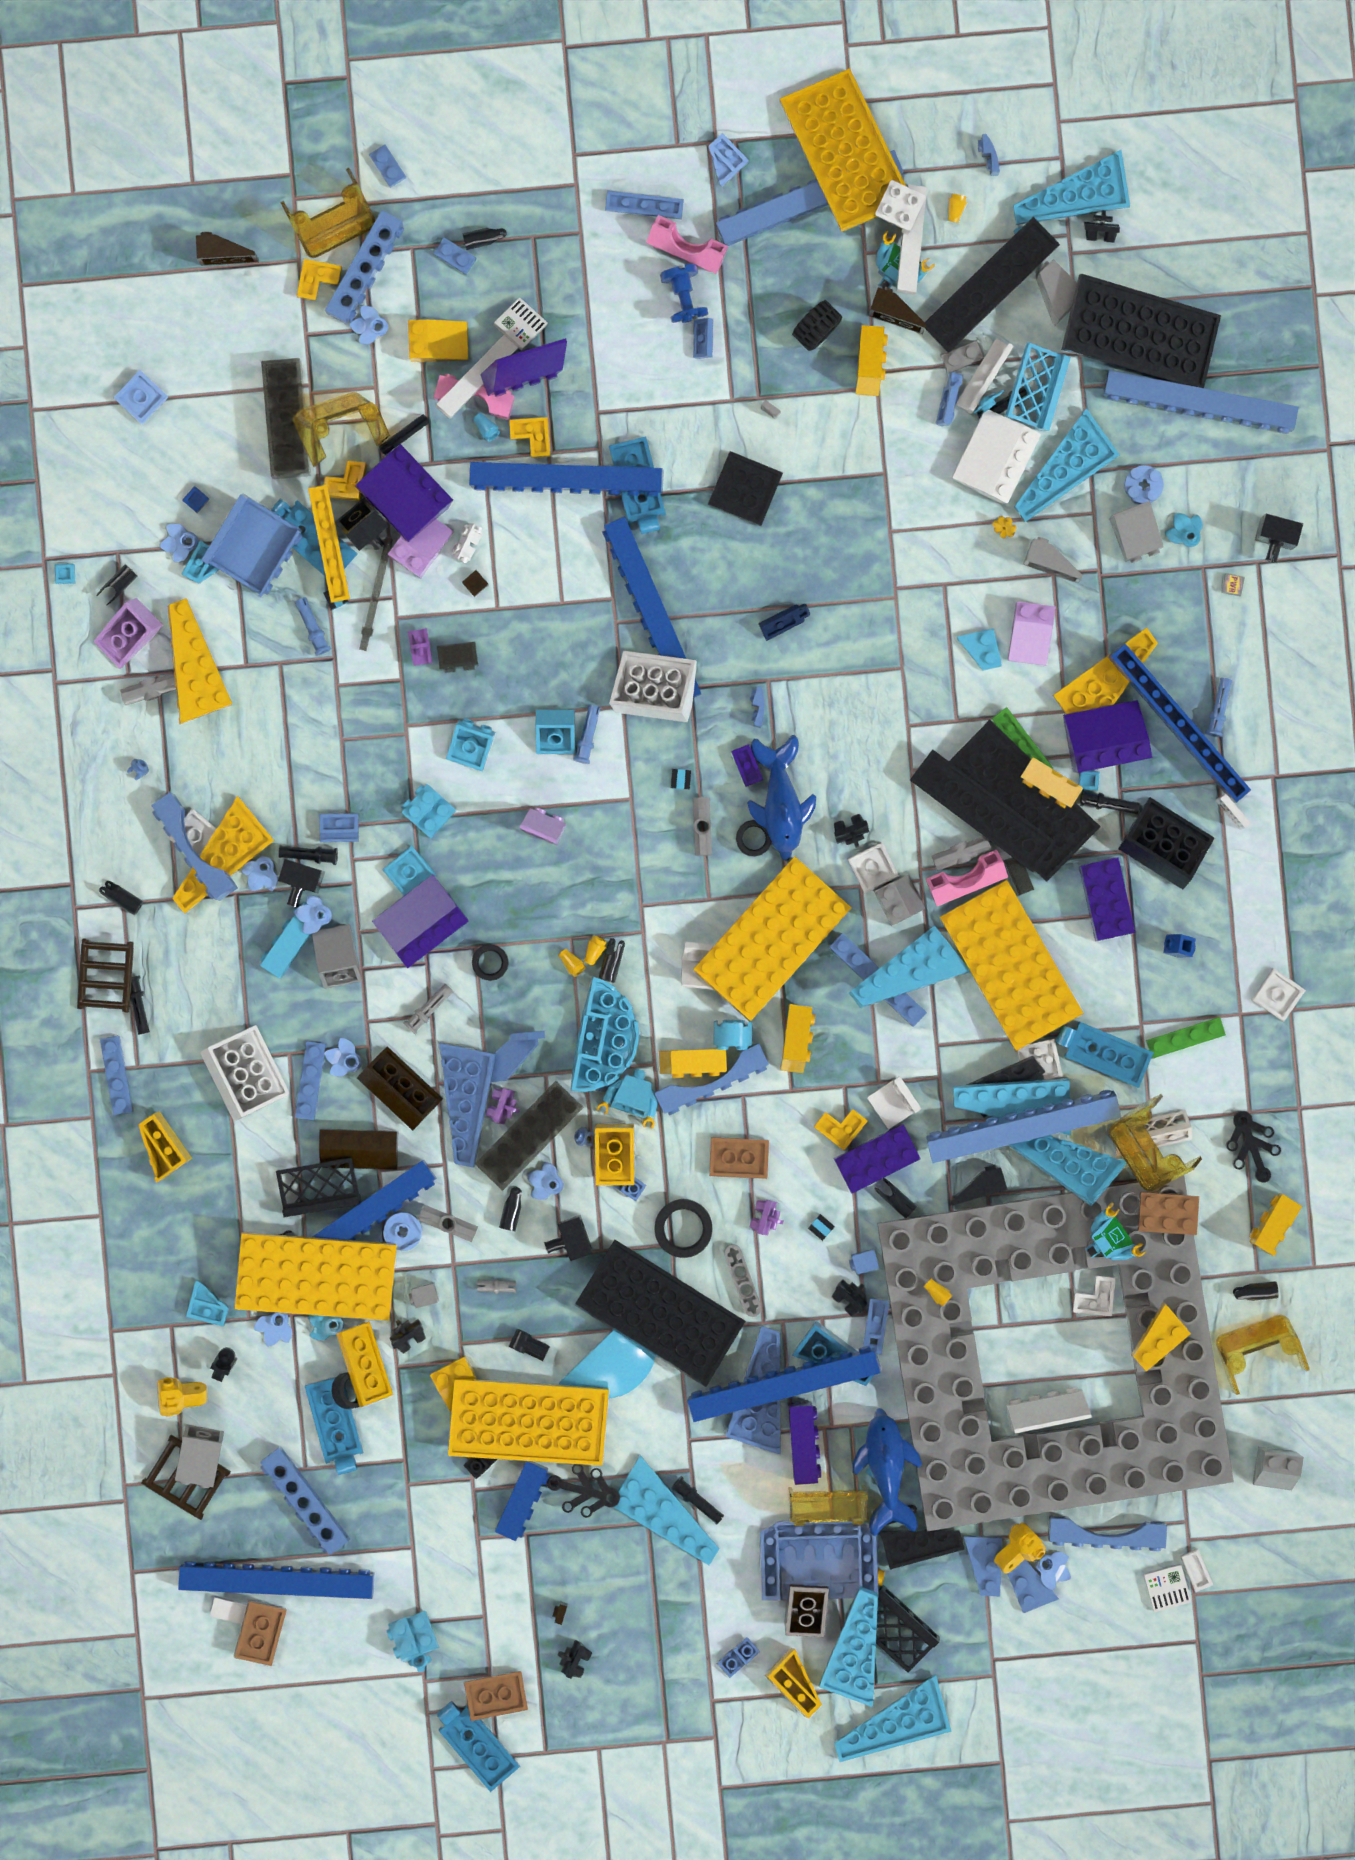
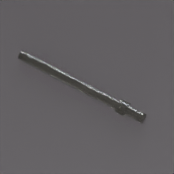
M385 537L365 626L361 630L362 639L359 650L367 651L369 639L372 637L374 630L372 626L388 563V553L391 550L393 541L389 537Z

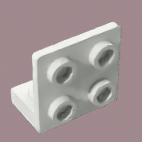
M891 180L875 215L902 228L901 232L908 235L926 196Z
M685 942L682 954L681 986L714 990L693 971L694 967L714 945Z
M900 1076L868 1096L869 1102L888 1129L911 1114L921 1110V1107Z

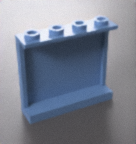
M242 493L201 561L213 565L258 593L259 597H262L264 594H269L273 587L271 584L274 577L278 578L283 570L281 565L284 561L288 562L293 552L290 550L293 545L297 546L303 537L300 535L302 529Z

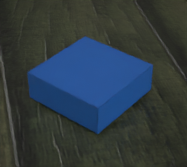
M194 486L182 501L198 513L209 501V498Z

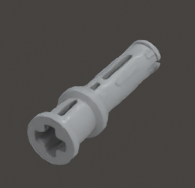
M444 984L421 1009H416L414 1011L415 1014L408 1021H404L403 1024L416 1035L417 1030L424 1023L428 1022V1017L454 991Z

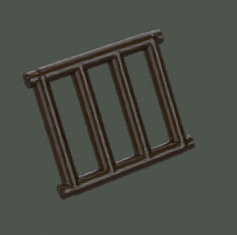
M86 938L82 939L77 1009L93 1007L121 1009L122 1012H129L134 942L130 941L127 944L89 942ZM89 949L126 952L125 963L88 961ZM87 968L124 971V983L87 980ZM86 988L123 990L122 1002L85 999Z
M170 1435L168 1445L149 1476L144 1478L141 1484L192 1516L202 1520L203 1511L224 1477L230 1475L231 1471L218 1463V1474L215 1477L214 1486L209 1487L197 1508H194L186 1502L197 1484L190 1483L180 1498L170 1493L177 1482L175 1481L177 1467L164 1488L154 1483L174 1448L177 1446L181 1449L182 1440Z

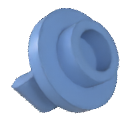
M134 759L131 762V767L127 770L128 773L133 770L137 772L135 780L140 779L149 772L147 763L141 759Z
M586 1127L579 1128L574 1135L576 1144L579 1146H592V1143L587 1141V1137L589 1135L595 1136V1133L588 1131Z

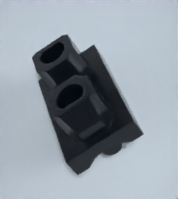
M1102 210L1101 215H1093V221H1100V223L1084 221L1086 240L1097 241V233L1102 231L1105 232L1104 242L1114 243L1117 233L1120 232L1119 224L1105 223L1113 221L1112 216H1106V210Z
M860 814L851 817L853 825L849 827L845 826L844 821L835 822L834 836L837 844L845 841L846 845L854 843L855 848H858V841L865 839L863 834L870 832L867 821H864Z
M842 1279L832 1295V1298L838 1303L844 1298L849 1302L844 1309L850 1316L857 1312L861 1313L868 1304L863 1299L866 1294L861 1291L864 1287L862 1283L856 1286L853 1282L848 1284Z
M398 1319L396 1321L398 1327L392 1330L394 1335L390 1337L393 1348H397L403 1354L411 1348L408 1340L414 1338L417 1343L426 1339L422 1323L419 1319L413 1323H410L409 1320L402 1323Z
M225 1347L219 1351L210 1369L214 1370L212 1379L222 1382L225 1375L228 1376L238 1359L235 1357L233 1349Z
M575 1640L572 1648L567 1646L565 1652L559 1651L557 1654L562 1658L559 1663L563 1666L561 1672L570 1679L572 1677L581 1678L584 1668L578 1665L580 1659L588 1661L592 1652L580 1641Z

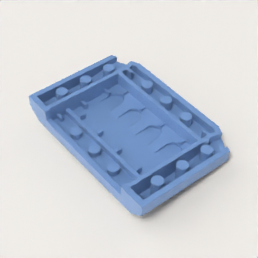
M857 1519L779 1521L760 1532L762 1601L787 1600L790 1585L829 1586L828 1599L855 1598L859 1587H863L877 1592L879 1598L877 1535L873 1536L870 1533L869 1525Z

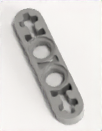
M729 1245L725 1249L724 1254L742 1306L748 1316L755 1317L761 1312V1304L739 1246ZM731 1248L735 1251L738 1250L739 1253L736 1254L737 1260L742 1259V1263H736L731 1266L730 1262H734L732 1256L728 1257ZM737 1266L744 1267V1276L737 1277L734 1274V1269ZM748 1284L751 1286L752 1291L749 1295L741 1293L742 1285ZM755 1295L756 1299H752L753 1304L758 1305L755 1313L747 1310L750 1307L749 1302H744L743 1299H748Z

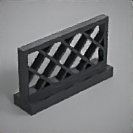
M352 1157L276 1171L283 1206V1218L361 1203ZM342 1163L349 1164L350 1171L346 1176L337 1170ZM326 1166L332 1170L328 1179L318 1174L321 1167ZM303 1170H308L314 1174L309 1182L299 1177ZM334 1172L344 1178L339 1187L329 1181ZM289 1173L295 1177L290 1186L282 1181L281 1174ZM315 1176L325 1182L320 1190L310 1184ZM296 1179L306 1185L301 1194L291 1188ZM347 1180L353 1185L354 1192L346 1193L340 1188ZM326 1184L336 1189L333 1196H326L321 1192ZM308 1187L317 1193L314 1199L309 1200L303 1196ZM289 1190L299 1196L294 1203L287 1204L285 1196Z
M882 1585L878 1590V1600L884 1604V1611H877V1614H884V1624H877V1628H885V1637H876V1644L909 1673L939 1643L940 1636L887 1587ZM887 1614H895L898 1617V1624H887ZM901 1627H909L912 1630V1637H901ZM887 1628H898L899 1637H888ZM888 1641H899V1650L891 1651L888 1648ZM901 1641H913V1650H902ZM915 1641H924L928 1646L924 1650H915ZM902 1654H913V1662L909 1666L902 1661Z

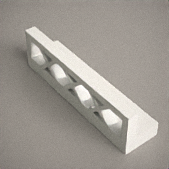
M996 338L955 405L972 415L1014 345L1010 343L1006 345Z
M1186 1110L1111 1127L1117 1156L1192 1140V1127ZM1184 1118L1185 1123L1176 1124L1174 1120ZM1156 1123L1166 1124L1164 1128L1154 1127ZM1138 1127L1147 1128L1145 1132L1135 1131ZM1125 1131L1128 1134L1118 1138L1116 1132Z

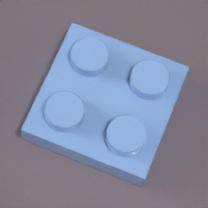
M139 370L113 398L143 425L168 399V396Z

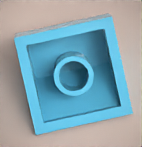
M536 710V754H575V710Z

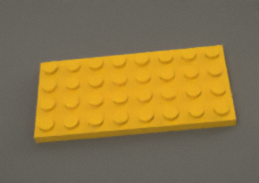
M850 68L780 98L783 110L841 232L877 217L875 213L891 180L906 186Z
M794 856L694 967L693 971L750 1022L852 907Z
M1008 880L940 917L1015 1051L1024 1048L1084 1014Z
M241 1232L234 1309L389 1320L397 1244Z
M454 1378L448 1456L602 1466L609 1388Z

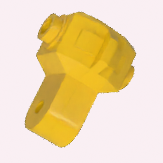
M170 1377L158 1380L157 1397L160 1415L171 1417L180 1414L185 1407L204 1405L207 1402L206 1384L202 1382L181 1383L177 1378Z
M1021 1522L1011 1528L1009 1533L1010 1543L996 1555L994 1563L1004 1573H1009L1024 1560L1033 1562L1035 1559L1042 1558L1046 1547L1029 1526Z

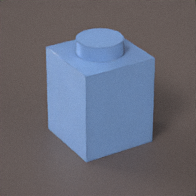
M874 1249L852 1254V1259L849 1260L851 1270L856 1271L857 1275L879 1269Z

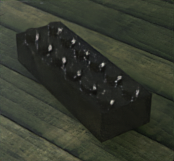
M300 358L261 361L272 479L311 476L302 361Z
M556 1080L475 1165L503 1191L584 1106Z

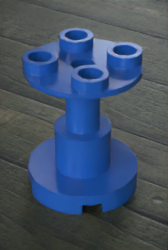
M687 264L685 268H670L660 274L661 283L672 284L674 295L679 296L682 308L681 312L670 317L672 323L680 321L687 323L693 321L692 317L708 315L707 307L693 308L690 292L693 291L690 278L698 274L696 264Z

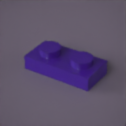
M749 744L731 751L745 787L763 780Z

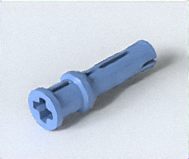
M304 597L303 599L296 600L295 604L309 633L308 639L312 641L316 650L315 655L318 656L330 651L331 647L328 646L324 638L325 633L320 630L307 598Z
M1220 678L1214 710L1209 715V728L1205 732L1207 735L1214 737L1223 736L1221 732L1223 723L1226 721L1224 714L1232 683L1231 679Z
M595 705L588 706L581 740L577 741L578 749L576 757H573V761L590 764L589 757L591 749L594 748L592 741L601 707Z

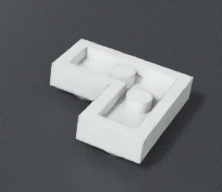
M1054 1039L1029 1044L1017 1051L1019 1061L1030 1056L1036 1058L1045 1069V1073L1042 1074L1043 1080L1063 1076Z
M1096 1275L1094 1295L1074 1293L1073 1312L1112 1316L1116 1278Z

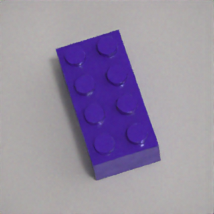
M1119 857L1079 866L1095 941L1135 933Z
M901 1124L833 1159L851 1194L921 1158L904 1124Z
M811 1401L788 1403L795 1485L818 1483V1478H821V1466L817 1464V1459H820L819 1445H815V1439H819L818 1427L814 1425V1420H817V1408L812 1405Z

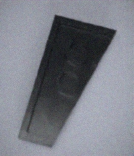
M1030 1056L966 1085L1034 1081L1045 1073V1069L1034 1056ZM980 1113L983 1116V1118L988 1116L986 1114Z
M960 1530L880 1531L890 1570L965 1550Z

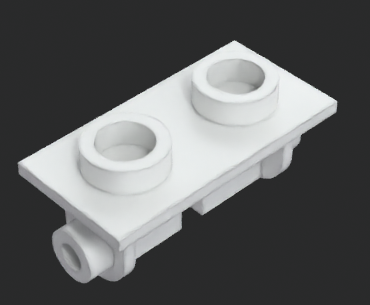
M468 523L462 528V536L460 541L453 547L452 558L460 559L463 563L470 561L475 548L469 545L470 543L478 544L483 534L481 527L475 526L476 524Z

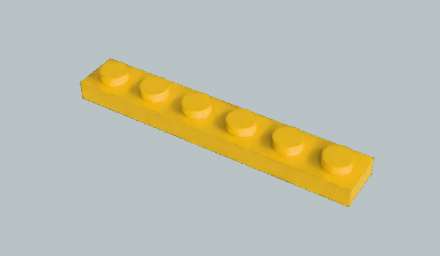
M323 485L308 488L331 603L349 600L350 596L328 487Z

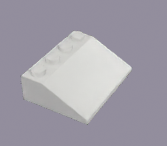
M987 410L982 413L952 478L1000 504H1008L1041 434L1023 424Z
M623 651L609 704L615 713L688 722L693 702L697 661Z
M256 1025L200 1052L233 1121H237L290 1095Z
M1078 1387L1067 1388V1392L1064 1393L1051 1391L1047 1393L1048 1396L1040 1397L1039 1394L1028 1397L1029 1400L1021 1401V1398L1009 1400V1404H1005L1010 1428L1014 1433L1092 1417L1082 1389H1078Z

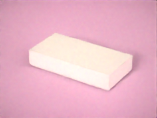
M1198 1548L1180 1555L1195 1592L1213 1585Z
M215 1596L210 1616L242 1624L247 1604Z

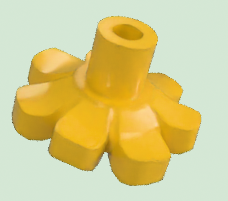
M1000 516L998 520H994L992 526L995 527L994 531L1000 533V537L1004 539L1007 535L1013 537L1017 529L1016 525H1012L1013 521L1010 517L1004 518Z

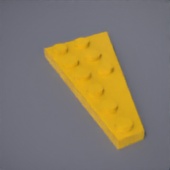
M187 598L167 606L169 628L171 629L172 637L171 648H173L174 657L173 668L178 697L179 725L232 705V701Z
M1146 627L1124 644L1144 663L1158 642ZM1109 655L1052 695L1065 714L1114 705L1129 682L1109 660Z
M237 796L199 857L210 866L228 872L231 877L275 840L240 797ZM193 867L172 898L184 914L208 896L205 891L207 889L204 882L201 884L195 876L197 872Z

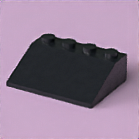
M1149 797L1118 849L1183 890L1194 877L1215 838Z

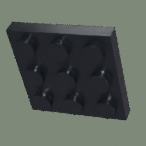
M729 451L708 505L761 527L783 472Z

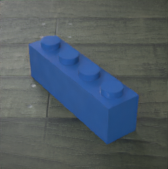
M526 1461L496 1527V1533L514 1541L518 1537L522 1538L526 1529L523 1524L526 1519L530 1520L534 1511L531 1509L533 1502L537 1503L542 1494L539 1491L541 1484L546 1485L550 1476L547 1473V1467L533 1461Z

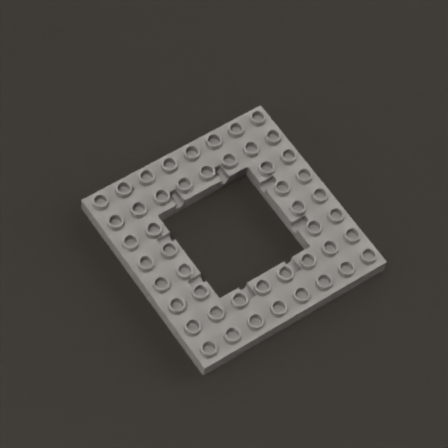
M1180 1174L1108 1186L1092 1206L1073 1192L877 1223L912 1445L919 1453L922 1466L920 1468L916 1467L927 1531L1234 1482L1194 1235L1138 1231L1140 1192L1187 1195L1184 1175ZM1110 1203H1114L1111 1210L1117 1211L1119 1209L1116 1218L1135 1246L1143 1243L1139 1247V1251H1146V1253L1141 1257L1135 1256L1127 1260L1112 1261L1109 1258L1106 1259L1101 1252L1091 1258L1085 1248L1094 1243L1090 1234L1095 1217L1107 1209ZM1118 1265L1132 1352L1163 1302L1191 1333L1147 1372L1133 1358L1142 1415L991 1439L967 1289L1005 1281H1018L1074 1272L1080 1269ZM931 1278L949 1289L953 1295L944 1306L937 1305L929 1292L923 1287Z

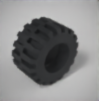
M826 300L821 301L797 324L792 335L808 351L814 350L835 330L842 320V315Z

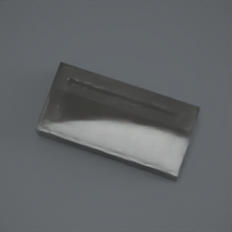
M1013 857L1003 861L1008 879L1016 896L1034 890L1025 866Z

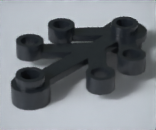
M1240 1111L1233 1118L1235 1129L1230 1140L1226 1142L1227 1150L1236 1151L1238 1148L1237 1141L1243 1131L1245 1140L1237 1158L1233 1160V1167L1238 1170L1243 1169L1245 1166L1244 1160L1250 1150L1257 1168L1255 1171L1256 1180L1262 1183L1268 1182L1271 1178V1172L1268 1168L1264 1167L1257 1147L1268 1151L1272 1156H1278L1281 1153V1148L1279 1145H1272L1254 1137L1251 1129L1261 1132L1266 1138H1271L1274 1135V1129L1270 1126L1265 1127L1254 1122L1248 1112ZM1242 1117H1245L1247 1120L1245 1124L1240 1123ZM1267 1128L1271 1130V1134L1269 1136L1265 1135V1130ZM1230 1142L1235 1143L1234 1149L1229 1148ZM1276 1146L1278 1148V1152L1276 1154H1273L1272 1148ZM1237 1160L1242 1161L1241 1167H1236L1235 1163ZM1263 1171L1267 1173V1177L1264 1179L1260 1177Z
M574 1464L572 1472L578 1476L583 1486L564 1482L557 1475L550 1476L547 1480V1486L552 1491L564 1489L581 1494L575 1499L565 1501L562 1504V1509L566 1513L572 1512L575 1507L592 1497L600 1500L591 1506L582 1507L581 1515L585 1518L592 1516L593 1512L603 1506L615 1507L620 1501L619 1492L614 1488H609L599 1468L592 1469L590 1475L592 1479L597 1480L602 1491L593 1488L584 1472L582 1464ZM577 1465L581 1467V1471L579 1473L575 1472L574 1470L575 1466ZM595 1470H598L600 1472V1476L598 1478H595L593 1476V1472ZM553 1479H556L558 1481V1485L556 1487H553L551 1485V1481ZM608 1494H612L614 1496L613 1501L610 1502L607 1500ZM570 1503L572 1506L569 1511L565 1509V1504ZM585 1508H588L590 1510V1514L588 1516L584 1515L583 1513Z

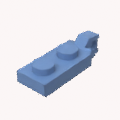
M954 372L949 373L947 386L943 389L936 425L948 426L952 423L955 415L953 412L954 406L959 398L958 389L962 385L963 375Z

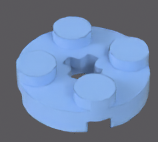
M1146 465L1134 468L1127 475L1124 483L1126 494L1137 504L1148 501L1152 503L1161 495L1164 487L1161 473L1155 468ZM1143 480H1146L1149 484V487H1146L1145 490H1142V487L1139 486V483L1143 482Z
M396 1213L387 1220L384 1226V1239L386 1243L397 1244L396 1250L408 1251L414 1248L422 1237L421 1223L410 1213ZM400 1226L408 1229L406 1237L398 1235L397 1232L400 1231Z

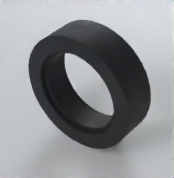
M674 1200L665 1205L658 1213L654 1228L655 1237L660 1247L672 1256L679 1258L695 1256L702 1252L710 1242L712 1236L710 1215L702 1205L693 1200ZM677 1210H690L697 1214L702 1222V1235L692 1246H675L665 1235L664 1225L666 1219Z

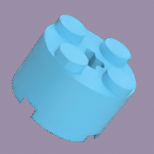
M718 1020L714 1021L713 1045H717L718 1050H728L729 1046H736V1050H748V1046L752 1045V1021H748V1024H745V1020H723L721 1024H718Z

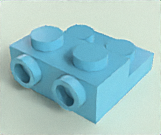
M470 719L459 720L456 724L446 759L483 771L496 732L492 731V728L487 725H481V727L473 725L474 722Z
M427 784L426 786L421 785L415 791L417 796L412 801L408 799L403 804L402 808L404 810L402 813L431 839L457 810Z
M426 1611L388 1624L389 1629L386 1630L390 1641L394 1640L396 1645L393 1648L394 1654L397 1659L400 1658L403 1662L440 1648Z

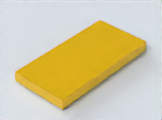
M370 1321L336 1333L359 1407L392 1396L393 1392Z

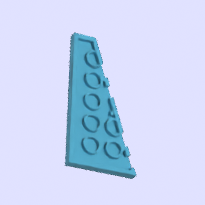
M1122 150L1014 204L1013 211L1016 225L1026 224L1032 217L1041 222L1098 213L1102 210L1111 211L1130 208Z
M1087 408L1014 506L1024 522L1030 520L1119 456V453Z
M933 926L852 989L849 994L858 1006L863 1008L906 992L969 973L970 970L939 930Z
M1068 1078L953 1086L954 1107L998 1118L1005 1117L1008 1113L1018 1114L1028 1108L1039 1109L1043 1108L1046 1104L1053 1103L1055 1105L1062 1103L1063 1100L1070 1099ZM1071 1130L1060 1133L1071 1135Z
M1052 1135L1008 1145L1090 1206L1096 1202L1127 1164L1126 1160H1119L1111 1157V1155L1101 1154L1092 1151L1090 1148L1063 1139L1053 1138Z
M640 1455L618 1491L620 1501L614 1508L707 1565H710L719 1551V1547Z
M859 1587L822 1675L819 1687L873 1707L878 1593Z
M936 1674L835 1741L834 1744L839 1762L952 1732Z

